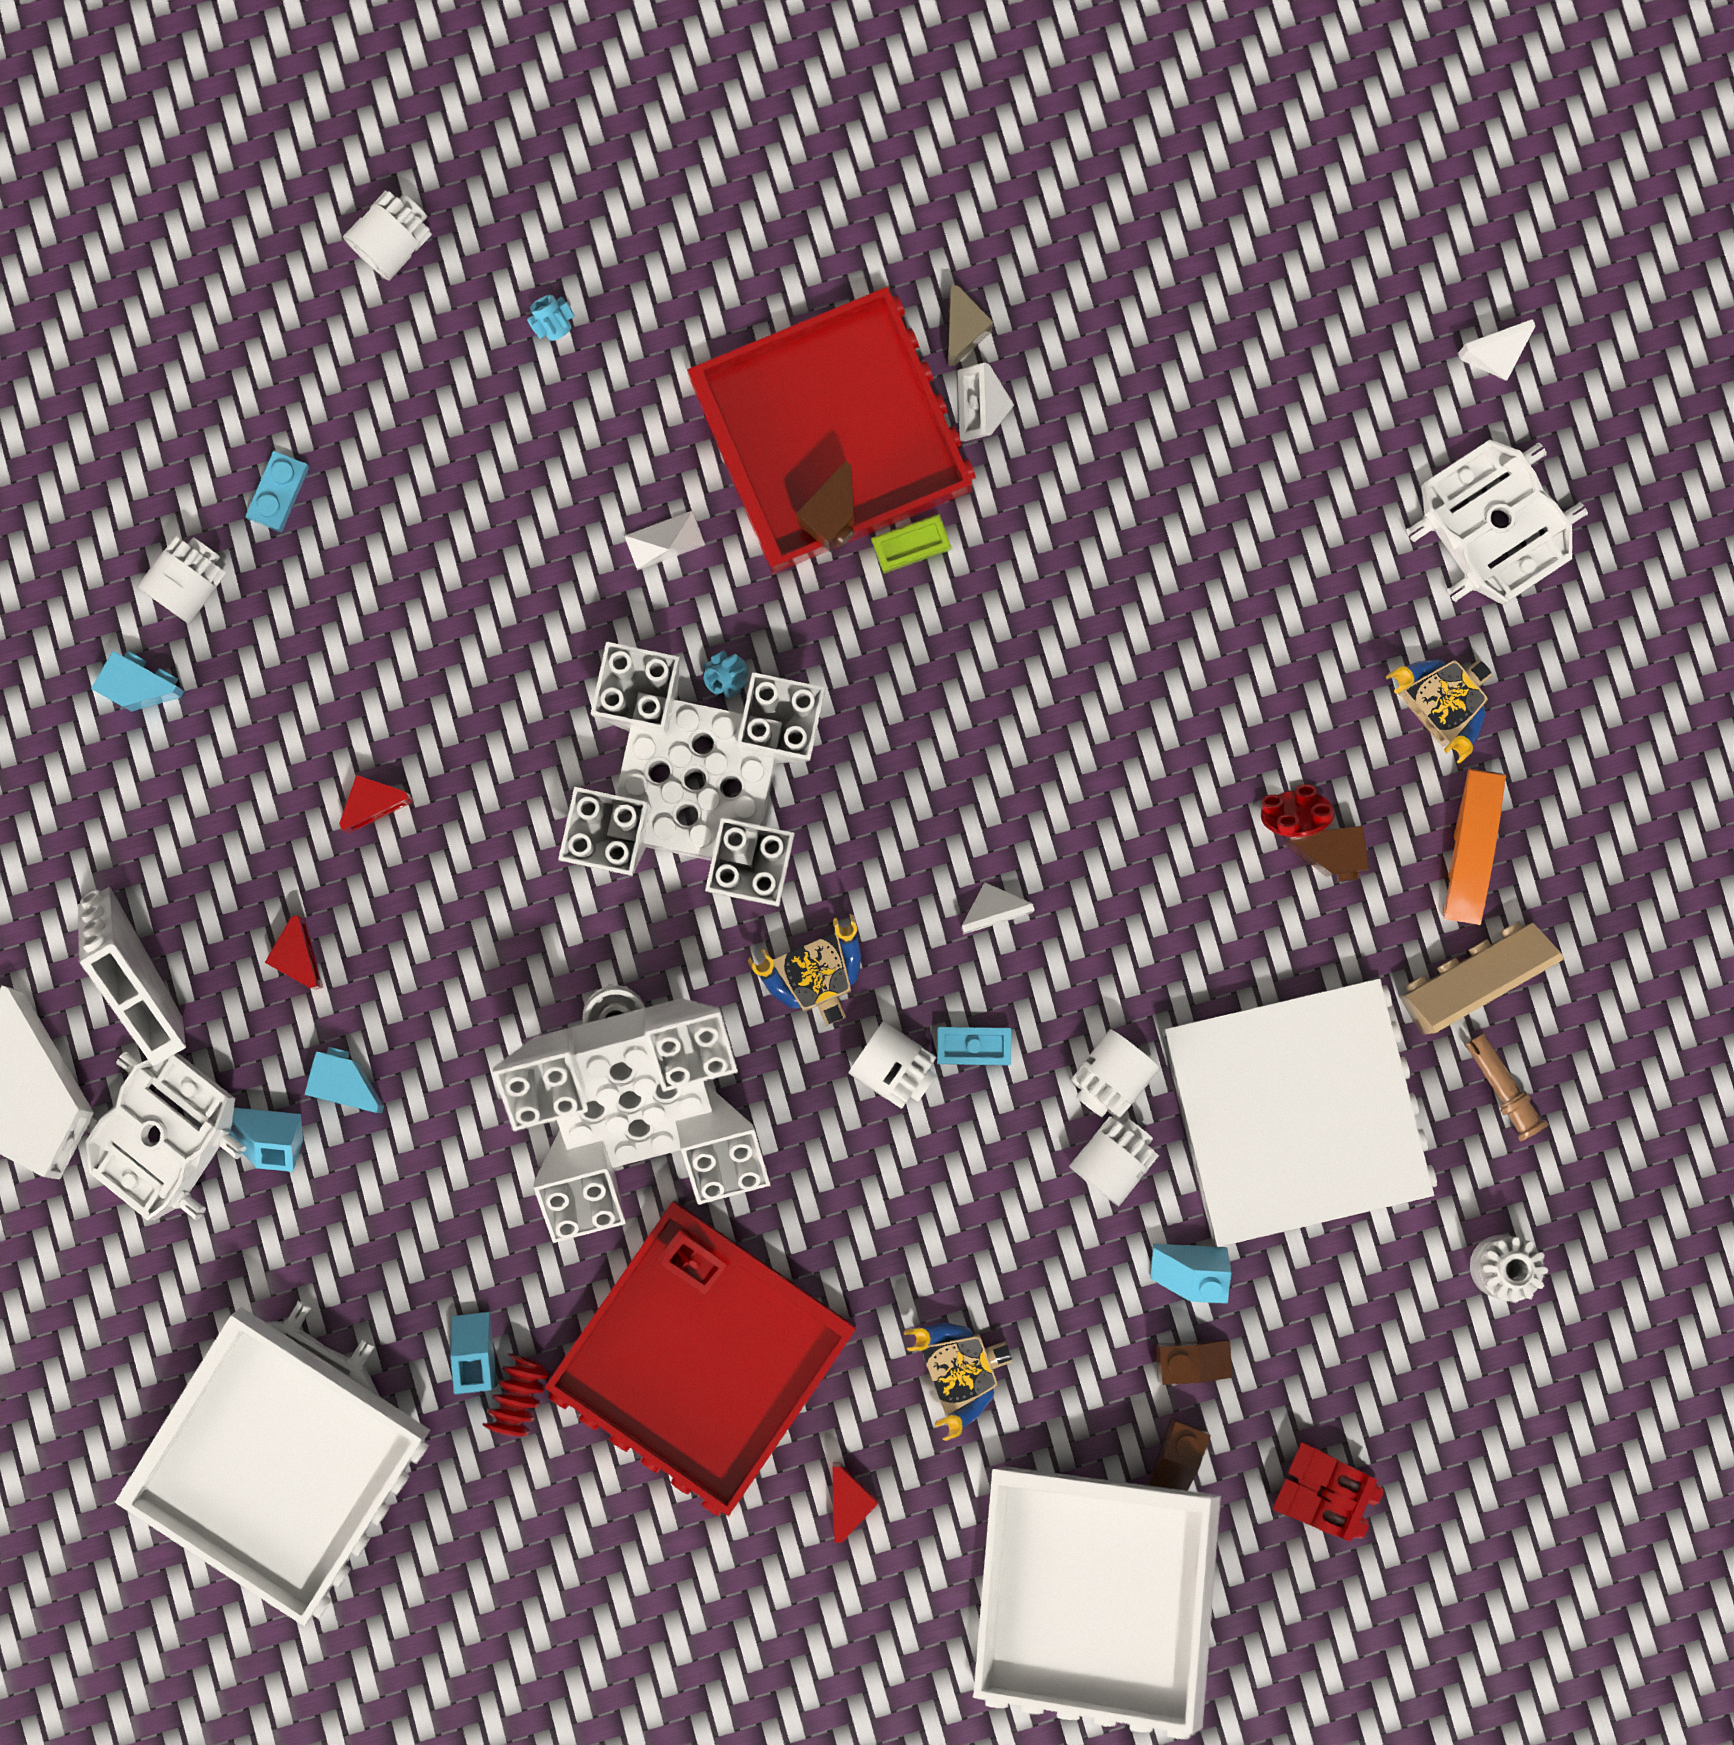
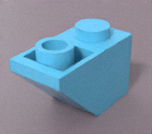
M112 651L91 687L92 690L131 712L181 698L185 692L175 685L178 678L158 668L156 674L143 668L147 661L129 651L124 656Z
M234 1108L230 1133L232 1137L246 1146V1151L242 1152L244 1156L259 1169L294 1172L303 1142L301 1114Z
M490 1312L452 1316L450 1357L454 1394L488 1391L497 1387Z

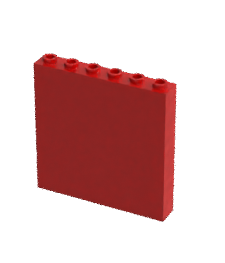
M888 286L687 369L691 385L772 575L828 552L825 547L798 525L796 513L845 461L852 468L855 526L853 527L855 532L847 543L972 492L973 483L971 480L976 479L974 469L968 458L962 460L958 447L962 446L959 434L955 426L948 427L943 416L948 413L945 402L940 393L935 395L929 383L934 380L930 367L926 360L920 362L915 349L919 348L917 337L912 328H905L901 319L902 316H905L901 300L898 295L892 297Z
M674 1200L544 1388L551 1392L548 1398L563 1409L571 1406L581 1413L578 1419L595 1431L601 1427L610 1433L611 1437L609 1440L615 1446L625 1452H628L631 1448L642 1456L640 1462L645 1467L657 1474L661 1469L672 1477L670 1483L675 1488L687 1495L691 1491L703 1498L701 1505L716 1516H720L723 1512L729 1517L856 1331L857 1326ZM681 1229H684L728 1265L706 1294H703L656 1261Z

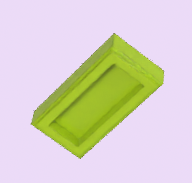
M940 514L871 538L883 574L952 549Z

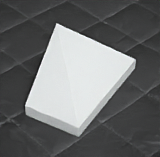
M1532 319L1466 343L1458 353L1460 360L1507 381L1535 328V323Z
M981 363L958 370L960 440L965 442L992 435L1014 406L1013 402L989 364Z
M693 511L625 535L637 570L705 546Z
M984 882L961 930L964 935L1031 914L1035 910L1031 902Z

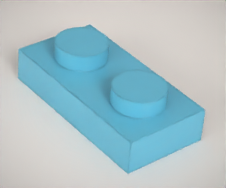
M273 451L245 517L250 521L282 533L309 466L306 463Z
M937 1027V1064L1011 1065V1028Z

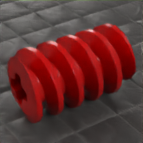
M508 1353L507 1355L516 1362L515 1366H503L502 1370L511 1377L509 1380L497 1381V1384L505 1390V1393L492 1395V1398L500 1404V1407L488 1408L487 1413L495 1418L494 1423H482V1425L489 1430L507 1436H527L530 1430L522 1422H532L535 1418V1415L527 1408L538 1407L540 1401L533 1394L545 1391L544 1385L537 1379H548L550 1372L542 1364L532 1359Z

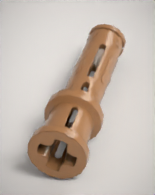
M1483 1033L1464 1046L1469 1050L1502 1102L1500 1111L1503 1115H1508L1519 1132L1517 1138L1522 1142L1543 1130L1549 1124L1546 1120H1541L1530 1103L1532 1097L1526 1091L1521 1092L1487 1039V1035Z

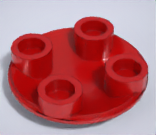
M1310 784L1300 785L1295 791L1284 792L1278 795H1267L1262 799V823L1270 831L1283 836L1304 837L1319 833L1332 823L1335 816L1334 807L1331 802L1317 794V788Z

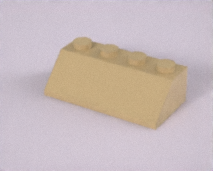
M1520 921L1500 931L1503 938L1493 944H1490L1488 939L1470 948L1468 951L1471 956L1459 962L1455 957L1437 967L1440 974L1427 981L1425 976H1421L1405 986L1408 992L1399 998L1421 1035L1436 1033L1564 960L1562 953L1534 923L1522 926Z

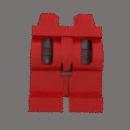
M1301 1442L1288 1474L1299 1478L1297 1482L1290 1478L1285 1479L1272 1510L1349 1542L1352 1541L1353 1537L1364 1538L1369 1528L1368 1519L1362 1517L1367 1503L1375 1506L1380 1502L1384 1493L1383 1488L1376 1483L1377 1479L1305 1442ZM1324 1486L1323 1489H1322V1492H1321V1494H1320V1496H1319V1491H1320L1321 1487Z

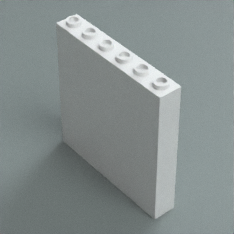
M1380 979L1161 1030L1213 1246L1221 1247L1434 1196L1432 1187L1437 1186L1436 1175L1432 1165L1427 1166L1423 1151L1428 1150L1427 1139L1423 1129L1417 1128L1414 1115L1419 1114L1418 1103L1414 1093L1408 1092L1405 1079L1410 1078L1409 1067L1405 1057L1399 1056L1396 1043L1401 1042L1400 1031L1396 1021L1391 1022L1387 1007L1392 1006L1391 995L1387 985L1382 986Z
M240 1308L229 1317L115 1503L305 1626L312 1616L319 1619L332 1599L326 1595L332 1585L339 1588L351 1570L346 1563L352 1554L358 1557L370 1540V1537L365 1534L372 1523L378 1526L388 1512L390 1506L385 1504V1501L391 1492L398 1495L409 1478V1475L404 1472L409 1463L412 1461L417 1464L427 1450L429 1444L424 1442L430 1429L244 1308Z
M1006 1466L993 1469L973 1698L986 1700L985 1705L994 1708H1007L1008 1704L1019 1705L1022 1712L1030 1714H1043L1044 1710L1055 1711L1058 1718L1065 1720H1079L1080 1716L1091 1717L1094 1724L1101 1726H1115L1116 1722L1130 1724V1730L1137 1732H1152L1153 1728L1167 1730V1736L1179 1739L1190 1738V1734H1194L1202 1729L1221 1495Z

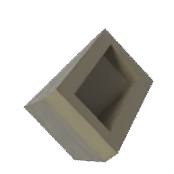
M951 285L947 366H955L992 332L993 327L992 320L958 285Z

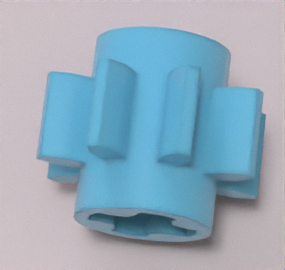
M546 295L531 305L530 310L533 316L529 317L527 321L540 339L546 335L550 341L557 340L571 330L572 326L568 320L575 317L563 297L556 300L553 295Z
M723 650L712 656L711 661L703 666L706 669L704 672L705 685L716 696L724 692L727 699L740 693L741 688L748 685L746 680L748 676L747 665L737 654L727 657L726 652Z

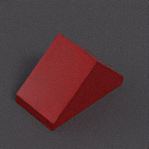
M356 775L339 825L342 831L350 834L414 801L412 796L406 791Z
M299 915L293 916L289 919L265 963L311 989L318 990L324 988L306 919Z
M681 1229L656 1260L661 1266L703 1294H706L728 1266L684 1229Z
M833 1462L834 1543H842L878 1505V1498L843 1464Z

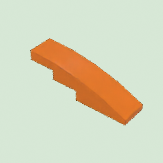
M1468 769L1454 833L1455 846L1448 874L1450 882L1442 914L1446 920L1481 925L1498 836L1506 780L1505 774Z

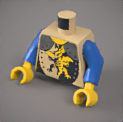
M1441 659L1414 662L1406 667L1401 666L1387 674V680L1393 677L1399 683V688L1395 689L1394 692L1402 698L1442 747L1447 745L1444 748L1445 753L1454 749L1460 757L1457 763L1460 764L1473 751V744L1480 735L1486 716L1483 705L1488 698L1479 687L1492 677V673L1487 665L1481 660H1477L1464 670L1456 660L1447 664Z
M849 914L851 920L849 926L840 927L836 917L833 920L836 933L778 958L772 959L765 949L761 950L765 956L763 963L756 965L750 957L748 958L750 967L759 975L773 997L791 1009L802 1008L804 1012L818 1006L826 1026L846 1018L838 997L850 993V986L855 984L859 976L862 955L856 935L857 925L852 914Z
M946 1322L924 1328L907 1329L904 1335L914 1334L916 1337V1344L913 1347H908L907 1350L922 1351L946 1416L938 1419L935 1422V1426L938 1427L946 1423L949 1426L950 1432L943 1440L955 1438L961 1434L964 1427L981 1415L993 1399L994 1388L998 1386L993 1369L1013 1362L1006 1341L984 1348L979 1334H973L968 1327Z

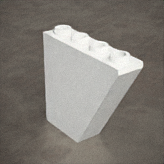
M108 887L101 892L94 890L81 899L80 904L77 905L79 962L152 1066H155L186 1048L183 1017L112 889Z
M2 985L0 988V1154L42 1177L61 1179L94 1112L25 993Z

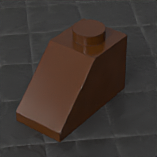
M847 461L796 513L798 525L829 552L837 545L840 548L843 547L855 532L853 530L855 519L852 468Z
M1363 826L1324 830L1310 836H1287L1285 838V844L1288 848L1326 877L1337 876L1338 882L1360 879L1359 873L1369 870Z
M1230 1340L1155 1344L1158 1382L1162 1385L1203 1383L1232 1378Z
M1171 1417L1147 1486L1188 1491L1199 1471L1211 1434L1204 1429Z

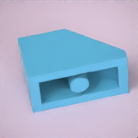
M328 1047L327 1053L316 1051L304 1095L375 1113L383 1112L384 1105L358 1061L348 1059L349 1051Z
M1153 1244L1150 1278L1190 1302L1228 1303L1231 1279L1228 1248Z

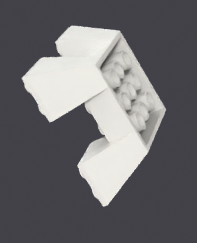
M606 642L591 715L629 731L616 795L574 787L558 860L633 876L646 847L710 860L712 862L705 889L706 892L779 907L794 833L763 827L776 763L810 761L826 688L752 672L744 713L740 714L678 701L680 657ZM703 737L710 738L714 742V746L709 753L698 754L694 751V744L698 739ZM664 765L670 769V775L667 780L660 783L652 781V770L656 766ZM693 773H701L706 777L705 785L699 790H691L686 786L687 778ZM730 780H736L742 785L740 794L733 798L722 794L723 785ZM686 808H693L698 812V819L691 826H684L678 820L680 812Z
M685 999L669 1001L536 1036L493 1067V1074L514 1131L554 1120L558 1122L560 1130L533 1182L534 1190L553 1243L626 1224L614 1167L678 1150L682 1151L698 1205L770 1186L753 1124L706 1084V1080L737 1072L719 1008Z

